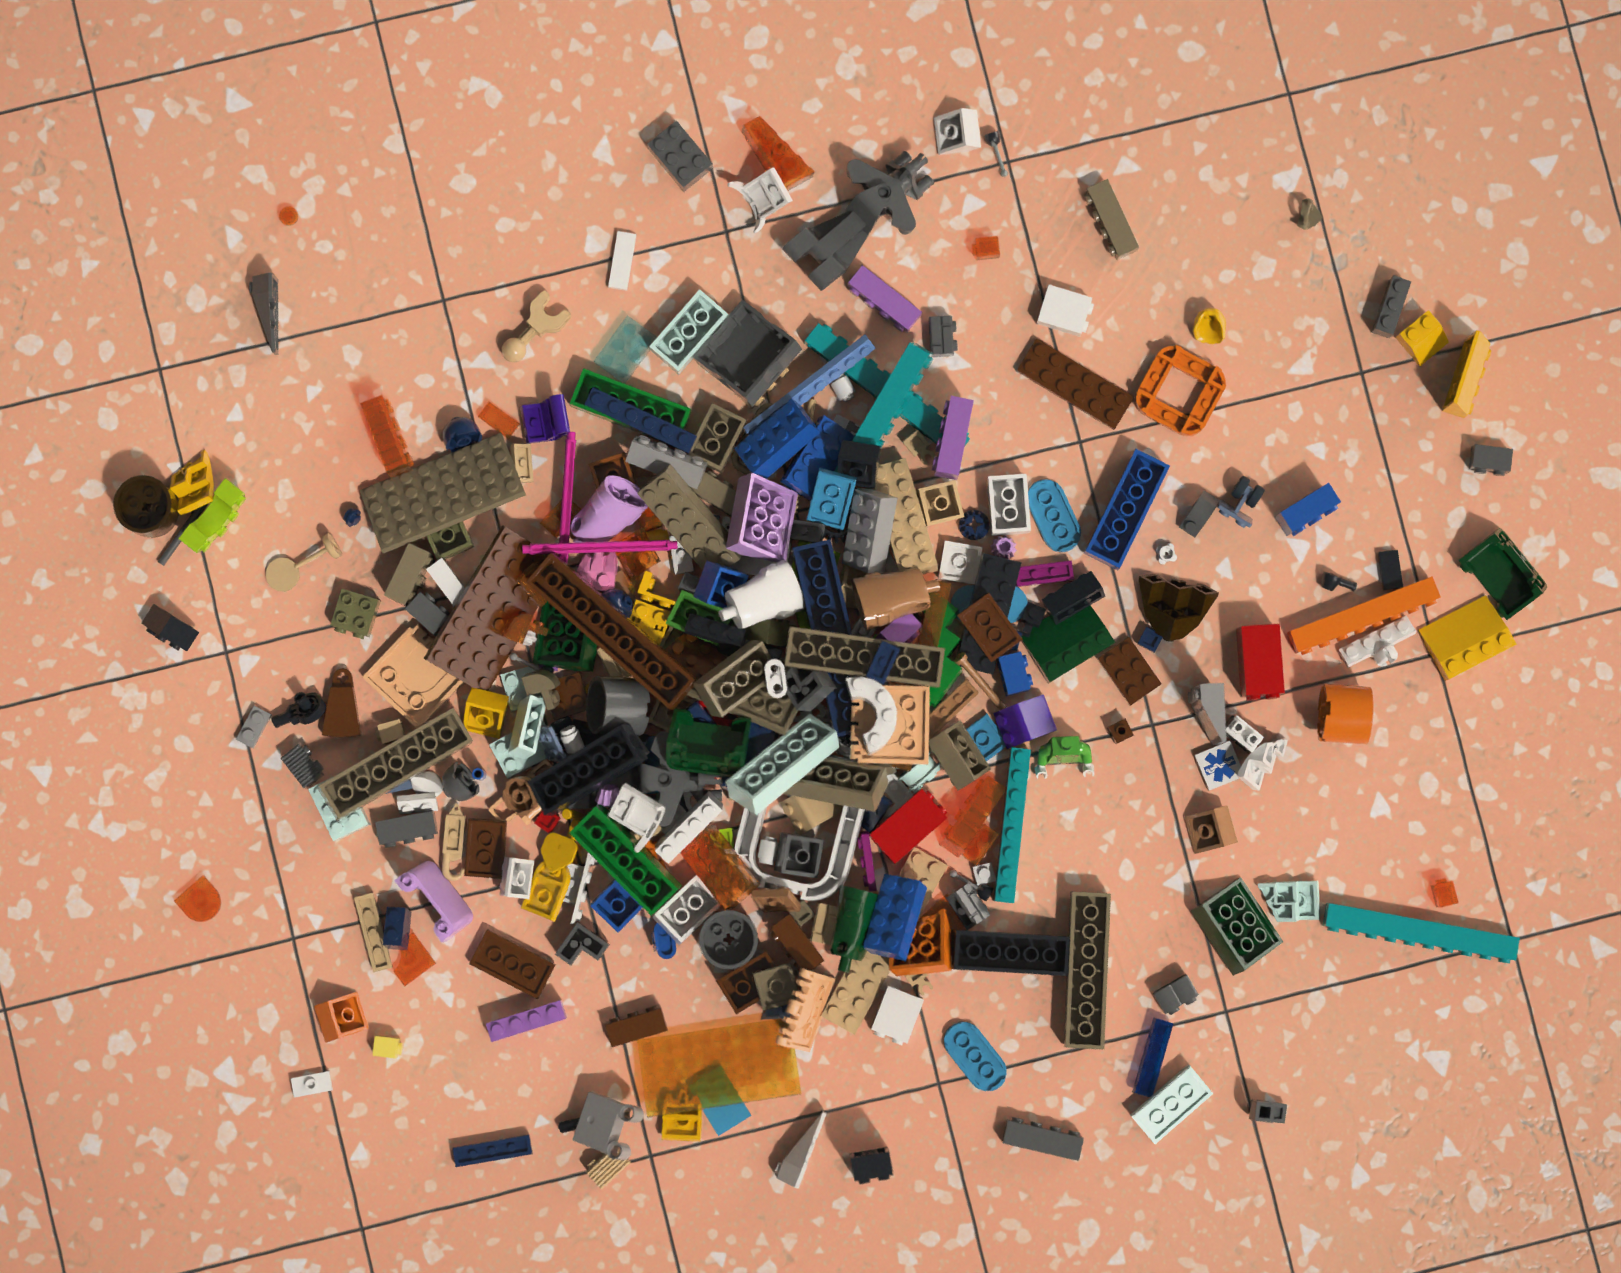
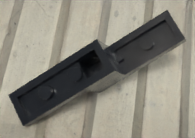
M691 613L684 629L685 634L721 644V653L728 656L750 641L745 639V629H739L738 627ZM765 645L771 658L780 660L782 650Z

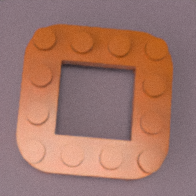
M1168 346L1161 349L1154 358L1136 392L1135 406L1141 414L1182 436H1194L1206 426L1226 388V379L1222 369L1217 365L1213 366L1183 350L1181 346ZM1171 367L1205 384L1189 416L1155 399Z

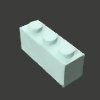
M529 695L519 702L508 750L509 754L525 760L536 753L546 708L544 700Z

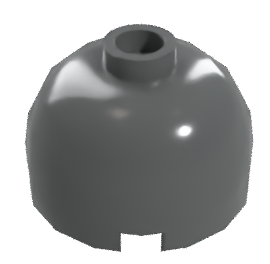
M455 762L443 774V792L447 797H451L456 801H467L479 793L480 787L479 784L475 786L473 781L475 779L470 769L462 763L457 765L458 762Z

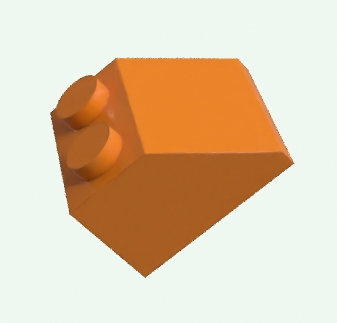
M357 992L314 1006L325 1043L369 1029Z

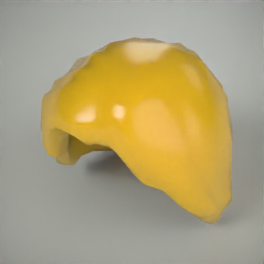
M1206 308L1198 312L1193 325L1195 339L1201 343L1220 344L1225 339L1226 319L1222 312L1216 308Z

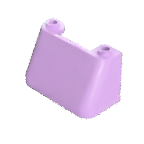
M425 861L394 880L400 889L405 892H411L416 888L418 890L421 889L439 912L442 918L435 923L434 932L441 942H447L472 922V910L434 862Z

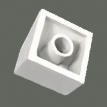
M960 108L934 117L938 155L968 152L981 148L977 110Z
M504 857L499 895L529 899L534 861Z

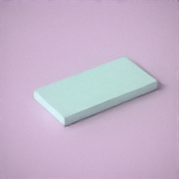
M1188 1064L1130 1116L1151 1141L1156 1144L1206 1101L1213 1092Z

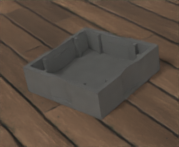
M741 300L726 317L721 327L706 340L692 357L700 367L753 407L800 353L802 348L793 337L777 325L768 322L760 312L744 300Z

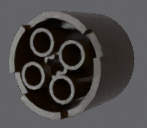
M139 475L129 478L120 485L114 496L113 508L118 521L128 530L143 537L156 538L167 534L176 525L179 516L177 511L178 497L169 486L151 476ZM147 504L151 505L150 512L146 510Z

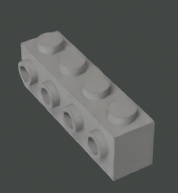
M636 435L633 439L625 461L656 474L671 464L684 481L695 489L699 487L708 464L700 457H691L682 450H673L664 443H655L642 435Z

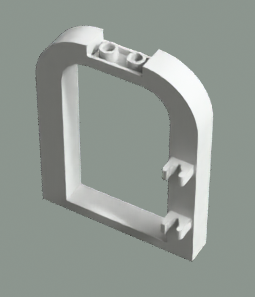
M829 755V756H828V757H832V758H837V759H842V760H848V761L858 762V761H855V760H851V759H847V758H843V757H839V756H835V755ZM744 807L734 855L739 872L750 884L760 889L767 888V884L770 883V888L778 889L782 886L789 888L792 893L798 895L802 891L801 899L808 901L828 898L840 889V885H844L850 872L864 809L843 807L825 877L814 884H802L774 877L761 871L755 859L767 807L757 815Z

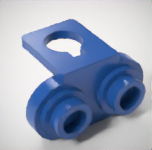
M656 923L654 930L651 932L654 952L657 951V954L662 959H670L676 953V943Z

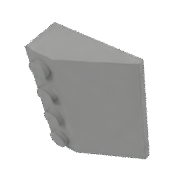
M1224 683L1199 684L1191 688V691L1188 692V703H1191L1192 709L1211 744L1219 745L1226 742Z

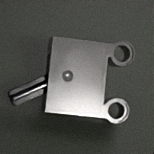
M588 1092L580 1118L562 1121L559 1123L558 1129L561 1133L575 1131L573 1141L606 1153L611 1159L624 1161L631 1155L630 1146L626 1143L618 1142L624 1122L639 1123L643 1119L644 1112L639 1106L624 1104L601 1094ZM631 1110H633L632 1117H630Z

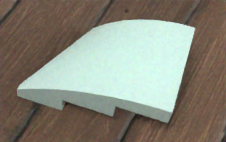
M1318 880L1258 883V888L1261 889L1277 922L1320 919Z

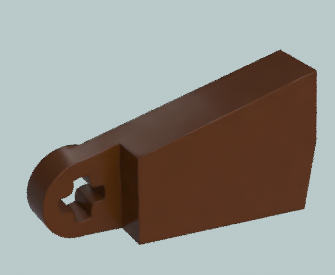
M338 669L333 675L322 736L342 738L362 736L353 675L348 669ZM344 672L345 676H348V680H345L342 684L341 680H338V676H341Z

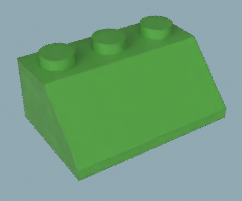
M684 590L681 591L666 621L667 625L683 632L690 613L733 626L734 624L732 618L725 621L721 620L719 610L724 608L707 604ZM702 639V640L707 641V642H709V643H711V644H714V645H716V646H719V645H720L719 643H715V642H712V641H709V640Z

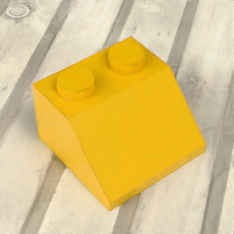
M1429 310L1395 337L1419 366L1449 343L1441 324Z
M472 687L466 701L463 721L467 731L500 739L507 713L509 696Z

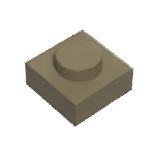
M804 900L800 902V911L789 912L800 927L815 916Z

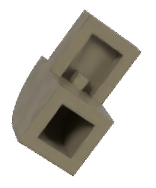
M537 670L521 677L527 696L541 692L547 710L554 709L560 704V696L558 691H555V688L561 683L552 672Z

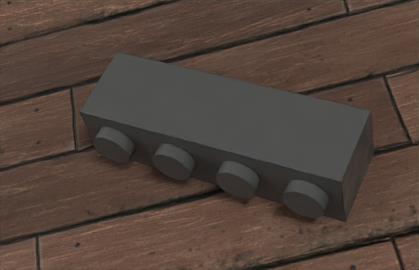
M1012 1117V1120L1007 1119L1002 1139L1003 1144L1079 1161L1084 1138L1080 1136V1132L1069 1130L1068 1133L1061 1132V1128L1050 1126L1047 1129L1043 1128L1042 1124L1031 1121V1124L1023 1123L1024 1119Z

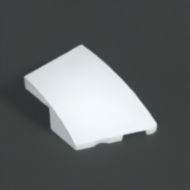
M1281 739L1266 742L1257 747L1243 762L1237 777L1252 790L1260 791L1264 773H1272L1276 756H1284L1288 740Z

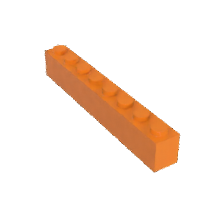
M1433 576L1289 631L1287 634L1295 654L1301 652L1302 655L1312 652V647L1319 645V648L1330 645V640L1337 639L1338 642L1348 638V633L1354 632L1356 635L1366 631L1365 627L1369 625L1375 628L1384 624L1383 620L1390 618L1391 621L1402 617L1400 613L1405 611L1408 614L1419 610L1418 606L1425 604L1426 607L1437 604L1436 600L1441 598Z

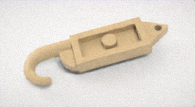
M458 803L454 805L445 819L442 874L450 881L461 879L465 871L462 868L458 875H451L449 872L450 861H457L463 855L466 816H463Z

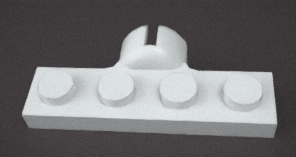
M1406 615L1340 648L1339 654L1347 667L1368 657L1374 658L1378 666L1384 667L1387 666V661L1391 664L1398 657L1394 645L1416 634V630Z

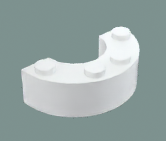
M865 677L846 678L845 682L850 699L866 701L872 706L876 715L875 726L869 732L863 734L862 737L869 756L882 749L890 740L897 722L896 706L890 693L880 683Z

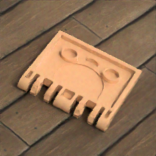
M801 968L799 976L803 977V980L797 979L796 983L803 986L801 992L793 990L792 995L797 996L796 1000L790 999L786 1012L790 1013V1017H783V1021L789 1023L788 1029H779V1032L783 1033V1037L777 1035L775 1043L810 1052L835 978Z

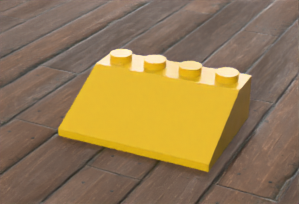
M1476 330L1464 340L1442 409L1443 412L1465 418L1468 414L1472 413L1474 407L1472 400L1474 396H1477L1480 388L1477 384L1479 378H1483L1486 369L1483 365L1485 360L1488 361L1491 354L1489 349L1490 342L1481 331Z
M1486 595L1418 630L1444 681L1517 645L1507 625Z

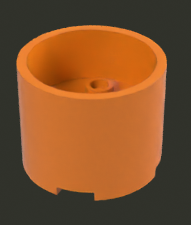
M1324 684V687H1321L1318 700V740L1322 742L1367 745L1373 722L1372 688Z

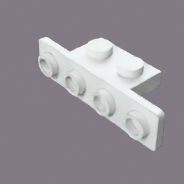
M589 853L585 867L572 863L567 866L571 878L563 902L575 904L571 924L574 925L577 921L580 922L583 910H580L581 902L585 903L587 891L584 890L586 883L589 884L591 881L592 872H589L590 866L595 864V859Z

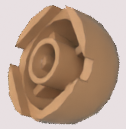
M516 776L508 780L502 793L507 808L510 811L514 810L517 812V815H526L535 810L539 805L527 782L532 779L528 776Z

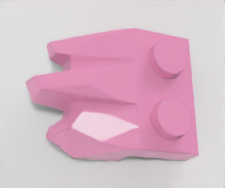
M596 552L594 556H591L590 553H585L579 562L577 573L598 592L614 589L618 570L616 552H610L607 556H605L604 552Z

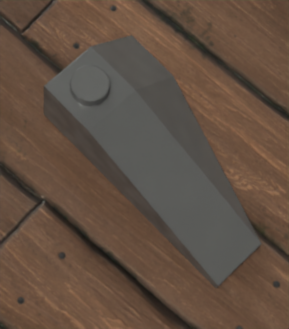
M273 273L252 276V282L249 283V291L252 293L271 351L274 355H279L278 279Z

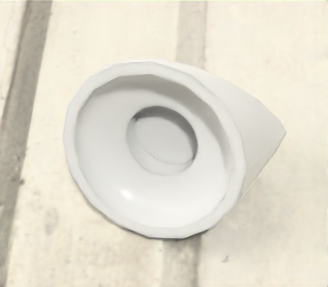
M425 771L410 779L416 794L435 792L437 797L443 792L442 780L434 772Z

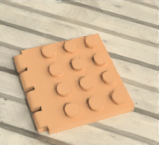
M419 624L413 629L409 627L362 677L416 728L424 725L463 683V681L423 659L435 639L430 636L425 641L424 638L428 633Z
M882 685L894 700L897 710V722L887 744L869 756L862 737L863 734L869 732L875 726L876 715L872 706L866 701L859 699L851 700V703H859V706H851V722H859V724L851 725L850 741L858 742V745H850V759H858V763L928 765L930 686Z

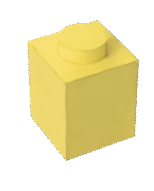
M377 1035L374 1040L372 1056L396 1059L398 1054H402L403 1043H400V1038Z

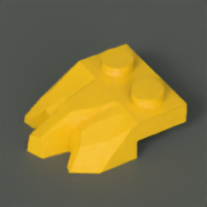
M683 1089L680 1090L676 1100L672 1098V1095L667 1094L663 1103L662 1140L701 1142L702 1104L699 1098L694 1096L692 1100L688 1101L687 1091Z

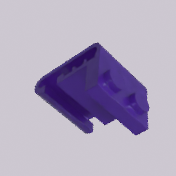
M564 394L550 396L549 399H545L541 403L520 406L526 444L555 441L570 433Z
M1044 694L993 713L1007 749L1057 731Z

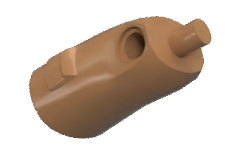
M910 569L882 575L874 572L852 579L856 605L865 630L877 626L880 627L903 616L928 609L931 605L929 593L940 590L938 579L925 582L920 569Z

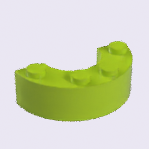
M225 478L215 490L213 501L197 520L189 524L179 537V540L196 553L206 552L218 536L222 537L227 532L228 528L226 527L230 521L234 522L239 516L237 511L246 500L245 493Z

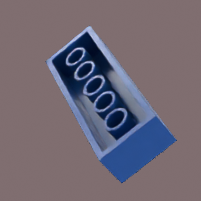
M1138 449L1134 450L1084 552L1085 555L1116 570L1121 568L1170 465Z

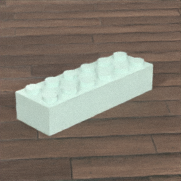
M808 714L792 727L785 736L782 735L726 781L729 797L757 815L839 748L836 730Z

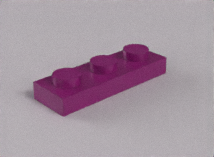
M1072 560L1020 567L1016 586L1023 587L1074 580Z
M868 831L860 832L861 837L858 838L859 849H863L864 855L860 857L861 867L866 869L863 881L864 887H868L869 892L877 891L870 838Z

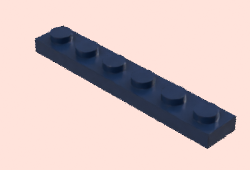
M593 387L584 404L595 411L688 454L697 438L696 435Z

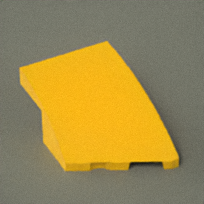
M206 450L200 452L201 457L195 462L189 461L171 477L170 489L179 498L177 511L181 516L213 501V474Z

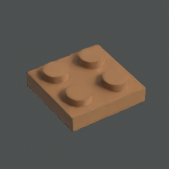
M760 888L759 890H752L751 897L763 912H796L801 909L800 902L788 888Z

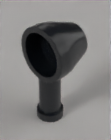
M1323 571L1321 578L1322 588L1333 591L1339 585L1353 592L1356 590V582H1351Z

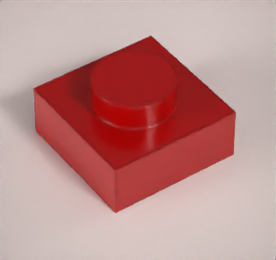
M541 812L534 824L550 834L561 818L557 815L544 816L543 812Z

